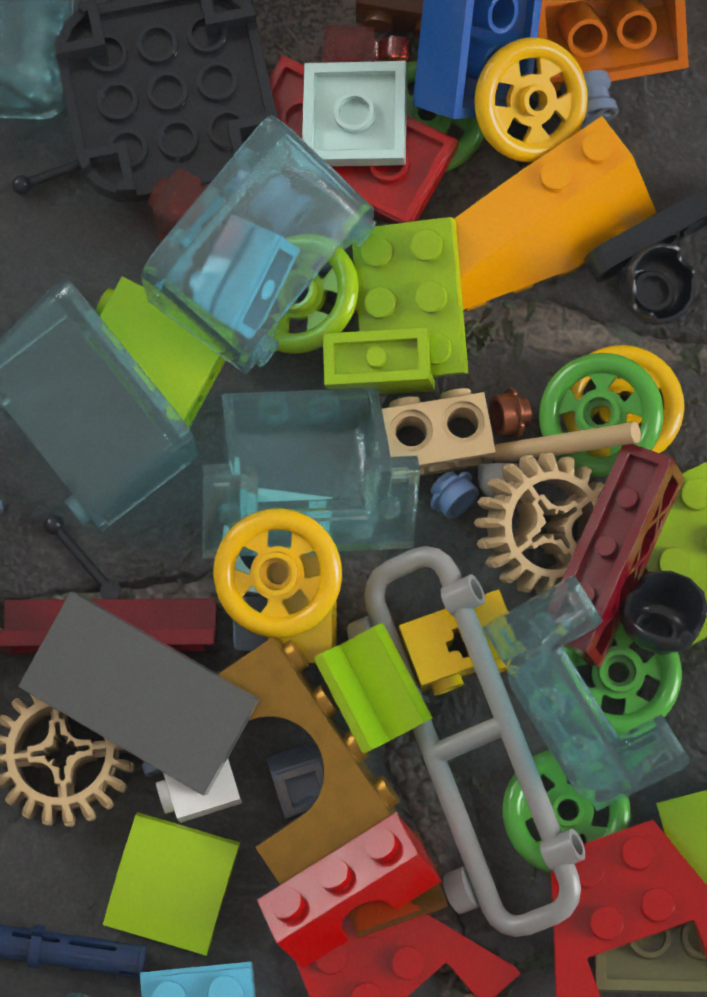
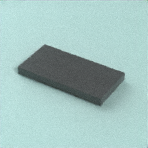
M70 591L18 685L21 689L203 796L208 795L260 701V698L79 593Z

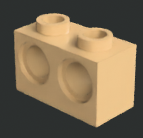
M459 388L442 393L439 400L420 402L419 397H404L391 401L389 403L390 408L381 409L380 424L390 481L478 467V464L493 463L496 451L485 393L471 394L470 389ZM455 418H466L474 424L476 432L470 437L459 438L450 432L448 423ZM414 426L423 432L425 439L417 446H406L398 440L396 433L403 427Z

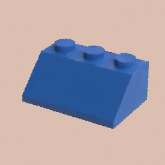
M424 0L413 106L452 119L476 117L474 106L475 89L483 67L490 57L504 45L518 39L538 36L542 0ZM535 58L519 61L520 76L533 74ZM499 82L495 95L496 106L507 107L506 96L511 87L510 84Z

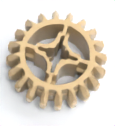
M542 453L538 461L533 455H527L520 458L519 467L514 464L503 466L502 474L504 480L498 478L489 480L487 483L488 487L495 497H481L477 501L479 506L489 510L487 518H477L474 524L478 528H487L488 536L478 540L477 545L480 549L493 548L494 552L487 558L485 564L489 568L503 566L499 577L503 583H512L517 580L518 591L530 593L535 587L539 596H550L554 588L557 591L597 503L598 496L604 487L602 482L588 484L592 473L590 468L583 466L575 470L573 458L568 456L561 457L556 461L553 453ZM541 481L552 483L562 489L568 495V498L564 501L551 503L544 494L538 495L533 485ZM516 506L520 521L518 527L512 532V516ZM553 515L545 526L548 534H538L541 532L540 528L546 523L543 516ZM578 518V532L576 540L574 541V538L572 536V526L574 521ZM540 545L546 554H553L558 563L547 568H541L527 560L521 552L525 549H535Z
M31 694L30 696L35 704L29 708L19 698L14 699L12 705L21 714L18 719L14 721L6 715L0 716V724L10 730L8 737L0 735V748L6 749V754H0V768L7 767L8 769L7 772L0 774V788L15 785L8 793L5 801L9 805L14 806L27 798L22 810V815L27 819H32L39 808L44 807L42 823L46 826H52L55 822L57 811H62L64 825L73 827L76 821L74 809L78 808L81 809L87 821L95 820L96 814L90 803L96 799L103 807L110 810L114 803L104 792L109 786L121 793L126 791L127 785L122 780L116 778L115 774L117 770L125 773H132L134 771L135 765L132 762L119 759L120 753L130 752L106 738L103 741L95 742L91 739L81 740L74 738L71 725L68 723V716ZM51 715L49 733L46 739L38 745L27 747V750H21L31 728L44 717ZM61 736L67 740L66 744L71 749L76 747L79 750L75 755L67 757L64 771L59 768L60 764L55 759L50 761L45 757L50 756V753L59 751V742H62ZM105 757L102 770L94 782L83 791L75 794L74 787L77 786L76 777L79 769L85 763L97 761V758ZM34 766L35 768L51 769L54 783L58 787V797L46 796L36 792L26 780L22 767Z

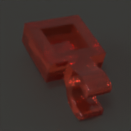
M325 25L322 63L406 61L407 63L409 62V38L392 36L375 41V27Z

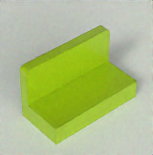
M427 327L323 334L324 385L333 397L435 391V380L431 374L430 336Z
M384 623L373 626L341 645L328 649L314 657L362 753L365 754L433 719Z

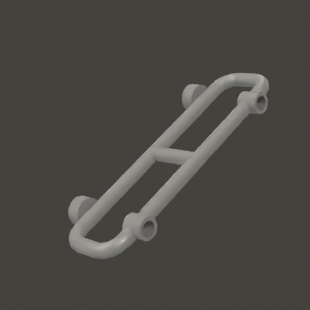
M422 546L410 549L383 562L372 571L366 581L364 591L368 615L348 625V638L350 640L373 626L384 623L422 697L387 606L385 592L391 582L420 568L427 567L436 572L442 584V601L447 611L456 620L494 717L440 741L432 720L412 729L464 863V866L444 875L443 885L445 894L453 909L459 914L480 907L489 924L500 933L513 937L532 935L560 924L569 918L576 909L580 900L581 884L575 863L585 859V848L580 836L574 829L561 831L474 610V608L485 603V595L479 581L472 574L462 578L453 559L439 548ZM500 738L503 740L542 840L540 850L544 862L555 873L559 885V893L555 901L521 915L509 913L502 904L448 764V760Z

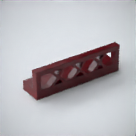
M635 444L622 445L538 632L544 640L577 652L586 663L601 668L623 618L621 611L625 598L639 583L685 479L672 457Z
M216 598L89 599L182 654H217ZM66 599L4 600V630H0V649L4 654L36 655Z

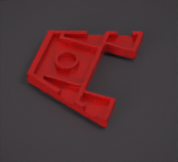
M654 820L583 844L585 859L575 863L581 884L579 904L569 918L558 925L552 926L556 997H601L587 959L687 923L693 924L707 960V885ZM550 870L551 902H553L558 896L559 885L555 873Z
M382 900L361 904L345 916L342 925L349 938L348 941L305 968H302L296 962L309 997H408L444 964H447L476 997H495L521 974L515 966L410 903L395 910L388 902Z

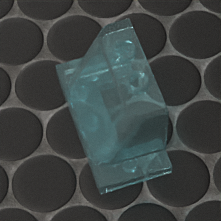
M378 388L221 394L225 464L202 465L203 558H213L216 556L224 536L238 521L257 511L273 508L294 510L318 522L331 536L338 552L414 548L420 480L418 456L391 457ZM270 530L268 546L290 548L292 532ZM243 547L238 556H256L258 554L253 550Z
M572 575L493 619L482 629L507 667L508 682L512 691L571 785L582 797L590 800L595 809L599 811L683 770L691 760L662 714L619 736L615 732L562 647L594 630L603 622L575 575Z

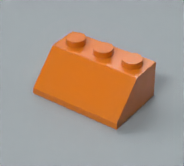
M542 0L537 38L548 39L565 48L578 62L582 72L604 70L609 73L610 81L612 82L689 68L685 0ZM535 58L534 63H535L536 73H538V70H537V61H536V58ZM558 73L549 80L553 84L555 91H561L560 85L564 82L562 76Z

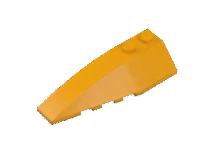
M603 116L519 171L455 218L463 310L470 311L486 305L487 301L510 292L515 294L533 287V284L556 275L561 277L574 272L585 264L583 259L597 246L657 213L633 155Z

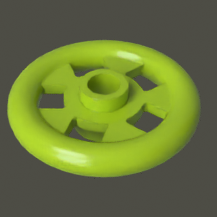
M301 234L285 238L286 241L299 249L294 260L297 268L288 272L276 296L280 311L266 317L257 335L258 339L268 347L291 354L317 350L323 347V334L341 333L354 313L359 292L357 272L345 250L337 243L325 237ZM319 257L332 267L324 279L310 270ZM308 288L309 290L307 296L303 301L298 303V294L303 289ZM332 292L337 294L332 311L329 315L319 312L325 302L326 293ZM290 319H308L307 331L289 333Z

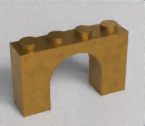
M272 637L218 675L260 698L249 720L259 717H280L290 720L301 726L311 735L322 755L324 780L316 802L309 810L264 839L255 847L281 885L394 813L399 815L394 806L400 801L396 792L383 775L375 779L364 762L369 757V753L364 754L361 752L352 732L348 731L345 733L333 716L339 712V709L330 693L322 684L315 688L303 671L309 664L292 639L283 643L280 638Z

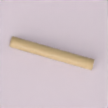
M629 422L494 445L496 451L494 461L495 463L519 462L521 457L533 455L535 459H538L542 453H553L554 456L634 444L640 441L641 432L636 422Z

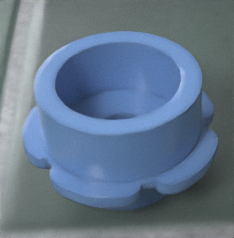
M453 471L442 475L431 488V494L433 495L430 503L431 508L437 512H442L448 519L457 518L466 512L476 501L479 490L470 482L472 475L469 472H461L457 476Z

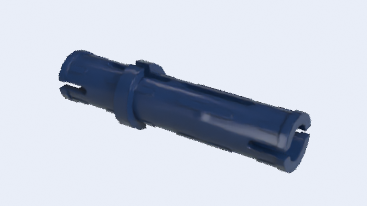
M0 924V958L27 962V967L39 969L40 964L54 965L96 973L122 975L139 980L140 972H144L147 945L122 943L107 939L46 931V926L34 924L33 929Z

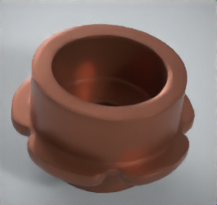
M507 388L505 394L493 395L491 397L489 415L495 434L497 436L509 435L511 438H520L523 435L524 428L529 427L532 421V411L528 399L525 396L518 397V392L514 388Z

